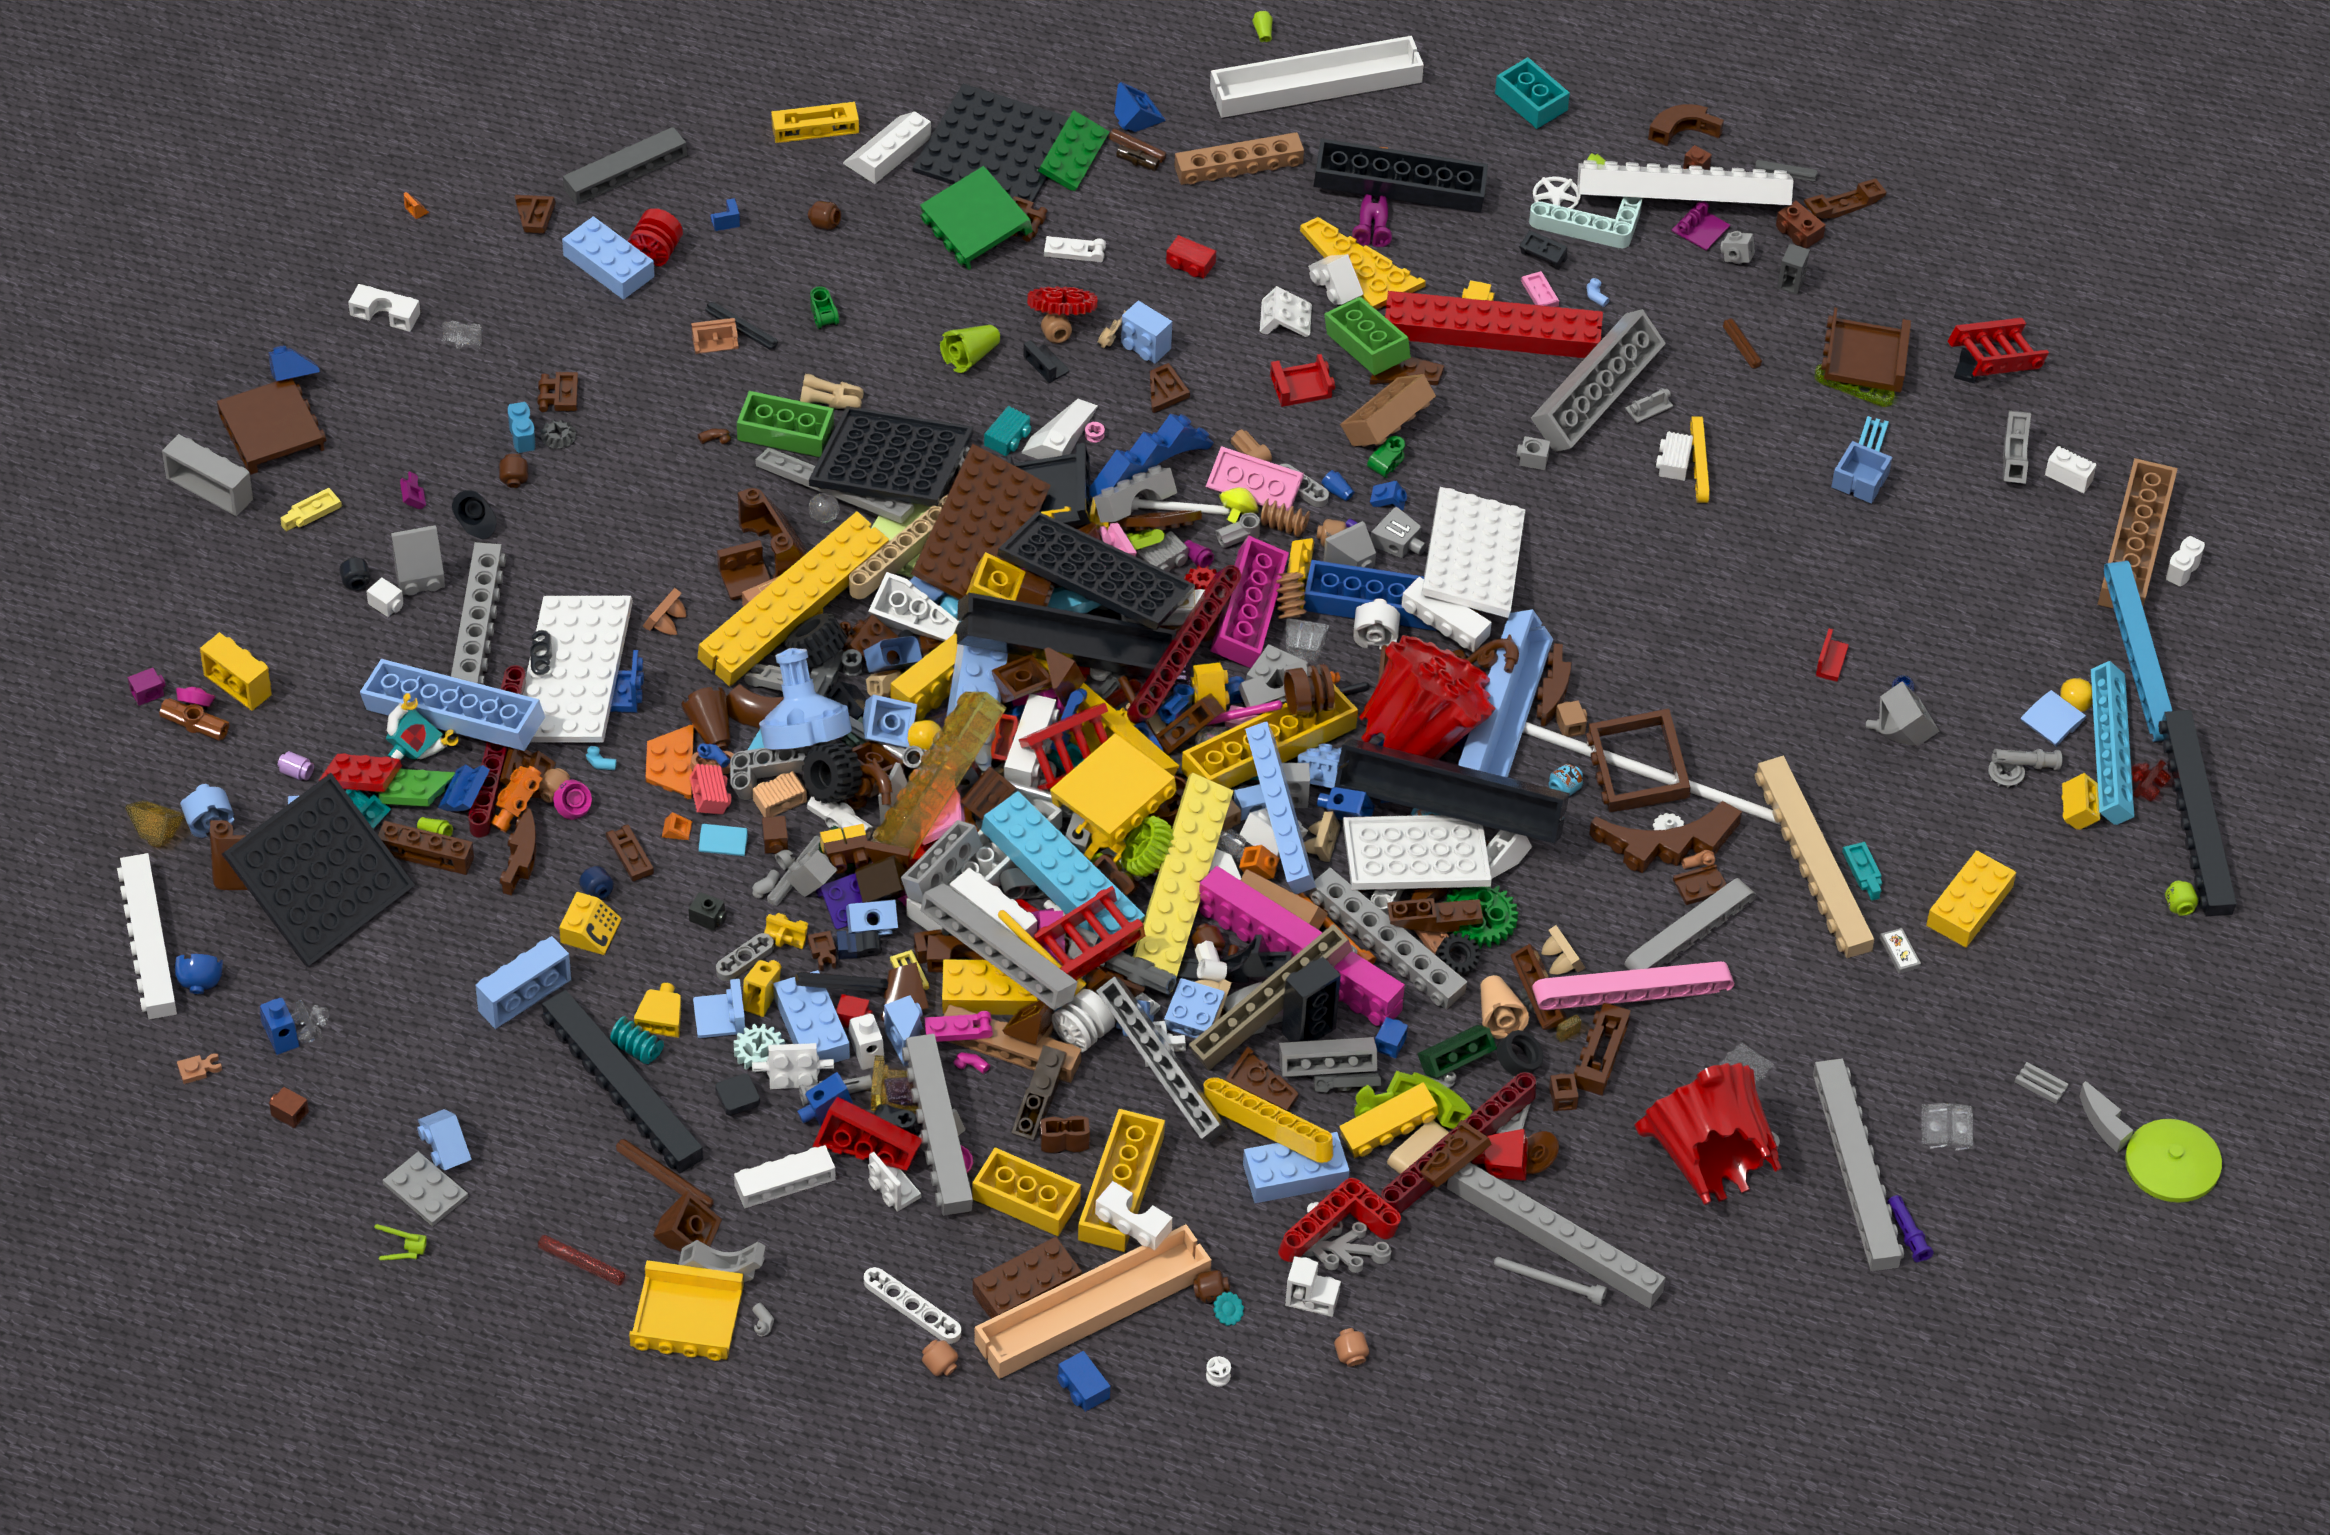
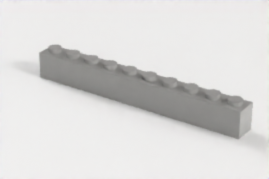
M1843 1058L1815 1062L1813 1077L1870 1271L1899 1268L1900 1260L1904 1258V1251L1902 1245L1897 1242L1898 1231L1896 1225L1892 1224L1891 1207L1885 1201L1886 1190L1883 1184L1880 1185V1170L1878 1165L1874 1164V1150L1867 1141L1868 1130L1861 1121L1862 1110L1856 1104V1089L1854 1086L1851 1087L1850 1069L1845 1067Z
M1469 1162L1464 1168L1448 1179V1190L1646 1307L1651 1308L1663 1293L1666 1277Z

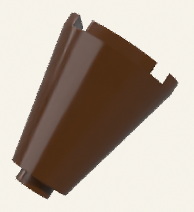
M712 687L699 689L688 695L689 700L686 703L684 700L682 701V709L706 744L717 745L722 751H725L731 744L726 693L721 687H718L719 691H713Z

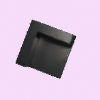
M1962 348L1954 378L1975 384L1977 376L1974 377L1972 373L1978 362L1967 348Z

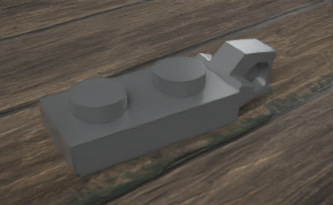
M1378 1072L1314 1075V1090L1317 1092L1327 1093L1333 1087H1337L1339 1091H1348L1352 1089L1351 1087H1361L1362 1089L1369 1085L1372 1089H1375V1086H1381V1077Z

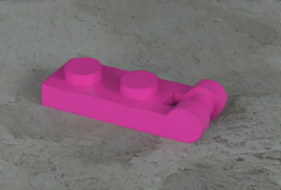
M981 1011L978 1014L925 1017L926 1035L935 1034L936 1042L990 1038L993 1035V1029L990 1025L992 1021L991 1013ZM980 1025L979 1028H973V1026Z

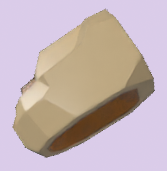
M888 670L871 674L866 679L868 694L870 696H891L890 683L902 675L901 671Z

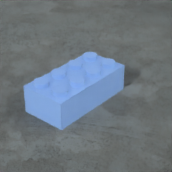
M594 216L562 239L563 255L623 300L654 277V261Z
M552 936L540 941L526 953H521L515 960L501 966L495 973L482 978L476 984L478 1011L495 1029L571 980L569 953Z
M795 977L773 983L774 1000L793 1044L816 1043L819 1060L834 1059L835 1063L850 1058L849 1041L826 988L797 986Z
M1331 1133L1333 1139V1158L1324 1163L1316 1162L1279 1143L1244 1149L1243 1166L1254 1202L1259 1203L1334 1189L1348 1179L1349 1168L1338 1133Z

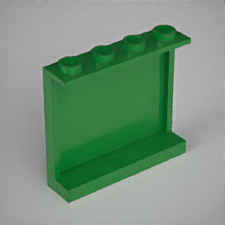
M984 166L920 205L922 211L920 217L924 224L932 226V231L936 238H942L947 251H953L959 265H965L968 270L971 269V260L1021 230L1025 236L1033 232L1030 218Z

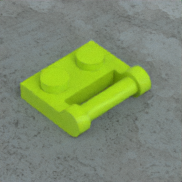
M1148 528V530H1140L1139 534H1125L1135 550L1159 543L1164 539V533L1159 529L1151 530Z

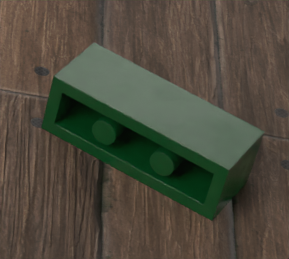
M1475 1025L1417 1054L1424 1073L1427 1076L1438 1078L1496 1050L1497 1047L1490 1028Z

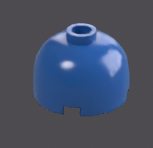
M191 954V959H184V955L176 957L175 976L183 987L190 989V993L203 994L204 990H209L218 984L222 974L223 961L217 962V957L204 954Z

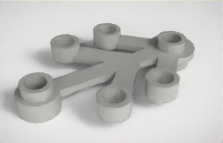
M1340 1221L1335 1226L1336 1228H1332L1303 1254L1308 1257L1315 1255L1324 1263L1325 1268L1328 1270L1337 1269L1340 1259L1348 1266L1351 1272L1358 1273L1363 1269V1259L1358 1256L1352 1257L1349 1253L1371 1255L1374 1262L1385 1264L1391 1259V1248L1386 1242H1378L1374 1246L1350 1244L1352 1241L1366 1236L1367 1226L1362 1222L1354 1223L1352 1231L1332 1242L1325 1241L1332 1236H1338L1342 1233L1343 1224ZM1325 1251H1331L1334 1254H1327Z

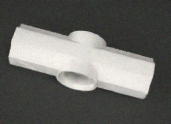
M811 797L807 804V809L824 819L829 828L834 825L843 830L844 827L864 824L867 840L873 832V826L856 816L853 809L846 803H822Z

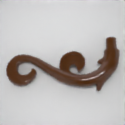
M1510 634L1507 639L1501 638L1488 642L1468 658L1465 652L1460 649L1452 651L1458 658L1466 659L1471 664L1477 661L1482 668H1490L1496 663L1498 658L1494 651L1505 650L1506 653L1503 654L1505 657L1504 661L1506 662L1504 671L1507 673L1513 672L1514 665L1518 663L1519 649Z
M873 758V764L867 763L860 766L862 776L869 774L874 777L879 794L882 797V805H890L891 793H893L890 778L880 767L876 759ZM862 777V783L858 786L859 791L854 793L857 796H866L871 789L870 780L867 777Z

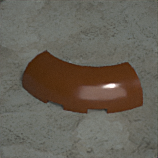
M739 684L726 697L728 716L743 725L747 724L760 730L759 723L765 719L784 697L757 695Z

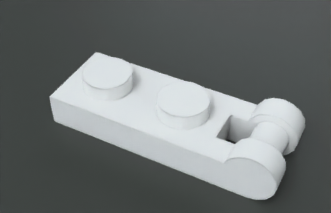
M1047 236L1044 256L1102 262L1104 260L1103 251L1105 250L1106 242L1103 239L1089 241Z

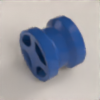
M1240 676L1229 678L1228 684H1225V691L1229 693L1230 704L1244 702L1238 687L1245 680Z

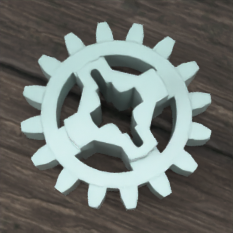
M753 1024L752 1030L745 1027L744 1034H737V1040H734V1057H737L738 1064L744 1063V1069L747 1070L750 1066L752 1067V1062H767L769 1055L768 1045H784L785 1040L781 1039L780 1032L774 1034V1027L767 1030L765 1024H762L761 1028H757Z

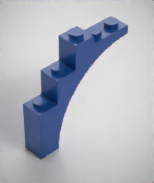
M1170 414L1157 433L1143 432L1130 451H1115L1090 486V495L1095 497L1102 493V489L1108 487L1115 488L1120 481L1132 480L1133 475L1146 473L1148 468L1156 466L1176 454L1194 449H1209L1214 442L1208 438L1209 434L1204 429L1192 427L1190 419L1186 416Z

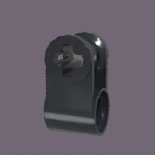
M879 1104L876 1107L874 1115L916 1135L917 1129L914 1125L916 1117L912 1111L891 1107L887 1104Z

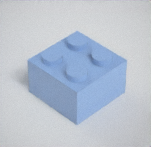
M1137 301L1122 315L1121 343L1127 350H1133L1142 359L1149 360L1155 364L1171 349V320L1140 301Z

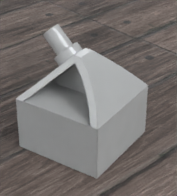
M1903 681L1880 696L1879 719L1877 721H1866V728L1875 729L1884 737L1906 745H1921L1939 732L1920 698Z

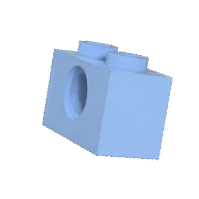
M895 900L855 903L846 906L849 933L876 931L882 936L891 935L892 930L898 928ZM872 913L877 916V925H870L867 922L866 917L868 914Z

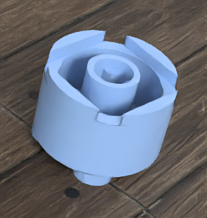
M208 784L199 785L196 791L192 792L180 803L189 829L196 837H207L206 833L210 832V820L228 821L231 825L234 822V813L226 792L219 787H209Z

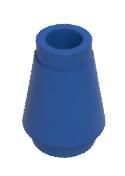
M1331 470L1321 482L1324 488L1344 501H1347L1354 495V491L1339 472Z

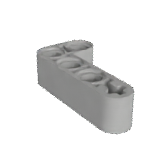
M816 745L791 749L759 748L735 753L730 761L731 785L739 798L749 800L753 798V788L757 786L758 778L778 776L783 773H790L791 771L794 773L803 772L802 765L805 764L803 760L807 756L808 751L813 750V747H816Z

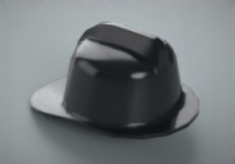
M463 490L454 497L452 511L464 530L469 535L480 539L490 537L495 531L497 522L496 516L487 500L473 490Z

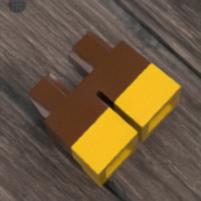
M864 824L844 827L843 834L841 828L820 832L822 852L825 853L830 863L837 869L836 874L845 872L849 863H855L856 868L868 865L869 856L864 850L867 841Z

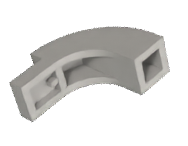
M2010 410L2008 412L2003 449V481L2026 483L2030 412Z
M696 1240L682 1248L679 1265L743 1274V1281L747 1282L754 1278L755 1269L760 1268L764 1262L765 1245L756 1242L741 1251L722 1252Z

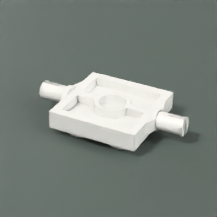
M816 1043L768 1045L769 1055L767 1062H752L753 1072L767 1071L770 1078V1089L799 1088V1085H804L805 1087L818 1084L817 1076L820 1069H834V1059L819 1060Z

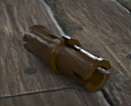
M1122 144L1116 153V157L1130 161L1134 166L1140 165L1154 172L1160 164V159L1146 155L1142 150L1138 149L1136 151Z

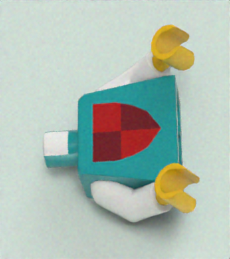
M409 693L403 696L404 703H400L388 716L386 740L394 746L387 755L390 758L402 760L405 756L409 759L421 760L440 752L447 745L454 746L458 743L459 737L453 740L448 738L454 732L452 729L446 731L444 738L441 737L443 734L415 710L418 705L417 698L413 702H407L411 698Z

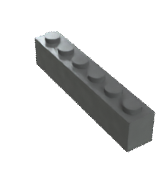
M674 127L661 131L654 136L643 139L634 145L564 175V190L575 204L579 205L687 156L686 142Z

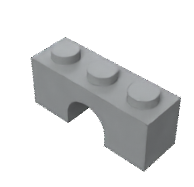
M1302 660L1283 667L1280 671L1282 678L1284 679L1285 670L1300 667L1304 669L1307 675L1305 661ZM1261 675L1242 682L1238 687L1246 707L1273 701H1281L1282 704L1286 703L1284 681L1282 687L1277 689L1270 688Z

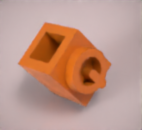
M1263 845L1245 847L1239 868L1243 873L1247 869L1265 879H1272L1276 872L1279 857Z

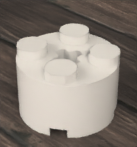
M1375 599L1374 602L1358 606L1355 612L1354 641L1363 648H1367L1368 645L1380 646L1379 649L1383 645L1388 647L1392 641L1397 642L1400 613L1396 608L1387 604L1384 599Z

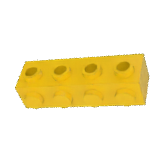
M1423 1082L1339 1126L1340 1133L1354 1159L1358 1156L1363 1157L1371 1153L1377 1146L1389 1144L1396 1136L1410 1133L1417 1125L1431 1122L1439 1114L1438 1107Z

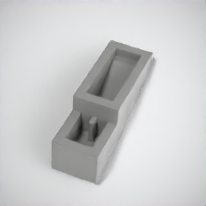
M2085 1081L2082 1084L2080 1099L2087 1117L2104 1141L2118 1153L2129 1143L2133 1129L2119 1119L2121 1109Z

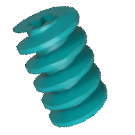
M626 1016L621 1017L613 1027L610 1037L611 1042L614 1045H618L621 1050H625L629 1055H633L635 1059L640 1060L643 1064H649L654 1061L663 1050L664 1041L659 1040L657 1042L655 1035L649 1037V1031L645 1030L642 1032L640 1025L635 1027L633 1021L627 1023L628 1018Z

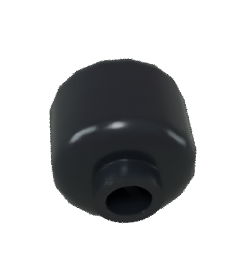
M351 557L340 565L339 571L342 584L346 588L359 591L369 584L371 576L368 564L364 559Z

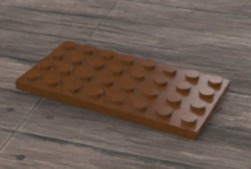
M972 444L911 574L960 600L966 595L976 566L985 552L1005 561L997 556L999 547L1030 517L1040 510L1051 485Z

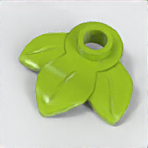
M1369 1085L1363 1087L1356 1095L1355 1117L1394 1098V1092L1375 1095L1374 1090Z

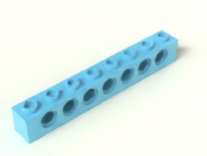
M2108 661L2091 669L2099 813L2114 825H2118L2134 817L2125 674L2111 661Z

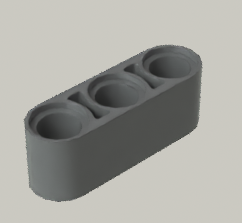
M1020 868L1007 869L999 875L1004 894L1009 899L1048 897Z

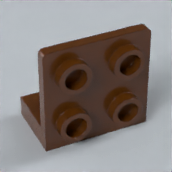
M760 540L717 550L718 570L731 600L742 598L743 591L771 580L763 562V546Z

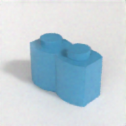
M525 402L509 404V429L513 435L515 450L518 453L533 451L535 449V433L528 405Z

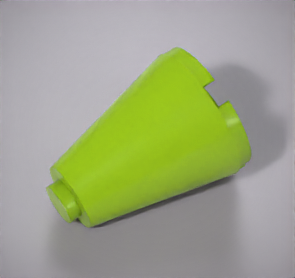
M993 325L950 330L942 335L944 338L943 341H940V351L946 364L948 365L951 362L957 367L953 370L962 373L969 370L999 344L1000 332Z

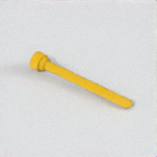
M1005 910L998 912V918L1024 943L1058 968L1062 967ZM1082 978L1076 980L1075 995L1087 984Z

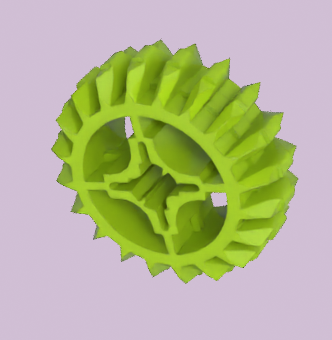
M1147 816L1137 828L1129 832V836L1125 839L1127 846L1121 854L1120 863L1123 864L1126 871L1135 876L1147 877L1150 873L1153 874L1155 869H1159L1160 864L1165 861V855L1170 854L1168 848L1173 846L1170 841L1174 839L1172 835L1174 830L1171 829V826L1165 820L1155 816Z

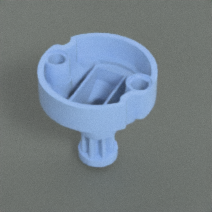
M789 648L776 655V661L780 664L783 679L781 686L784 699L759 723L763 745L767 749H791L810 746L815 743L840 738L852 731L848 707L815 692L813 679L810 678L808 671L807 649Z

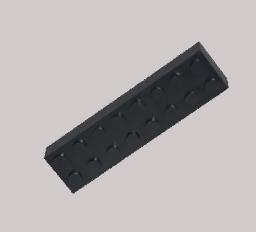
M1321 138L1313 187L1362 195L1368 194L1375 197L1385 196L1388 199L1481 213L1488 164Z

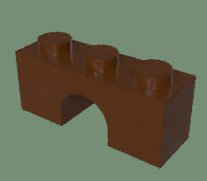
M942 934L928 935V972H943V960H956L960 957H968L972 960H986L955 936H945Z

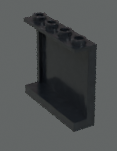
M1085 443L1076 444L1075 454L1014 463L1012 456L1008 455V463L1051 485L1039 512L1065 509L1064 506L1071 507V511L1054 513L1056 520L1071 527L1091 524L1090 455Z

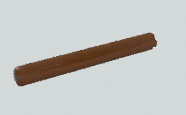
M621 1139L617 1143L616 1150L679 1194L683 1195L689 1191L709 1209L713 1206L714 1203L711 1197L626 1139Z

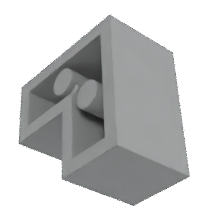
M1268 644L1247 673L1246 681L1262 675L1265 683L1270 688H1274L1276 684L1283 686V678L1280 673L1282 668L1302 661V659Z

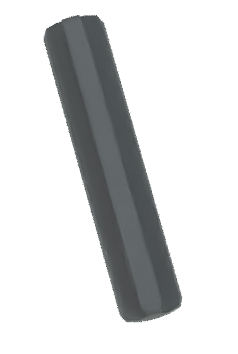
M1757 160L1755 164V169H1764L1767 173H1774V170H1784L1795 179L1814 182L1817 177L1816 169Z

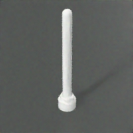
M1134 497L1131 506V512L1138 510V508L1169 511L1201 510L1202 513L1229 515L1231 511L1230 507L1226 508L1218 505L1142 500L1139 497Z

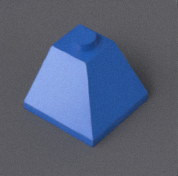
M1122 82L1118 84L1114 114L1119 119L1118 124L1124 130L1128 131L1129 129L1137 132L1165 121V118L1145 92Z
M286 346L273 348L274 351L269 352L270 371L276 381L320 372L319 367L314 361L291 348H286Z

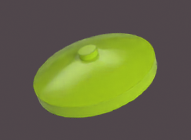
M2176 1119L2155 1120L2140 1127L2129 1140L2125 1154L2126 1167L2132 1180L2149 1195L2168 1202H2189L2203 1197L2214 1188L2222 1169V1158L2215 1141L2201 1128L2186 1121Z

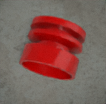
M648 209L643 213L627 241L651 258L655 266H662L666 264L682 237L683 228L680 222L667 211Z

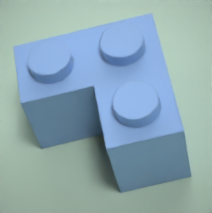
M443 1109L418 1119L420 1124L417 1127L419 1136L422 1141L425 1140L428 1144H431L434 1151L431 1152V1157L435 1166L439 1165L443 1170H447L472 1160L455 1114Z

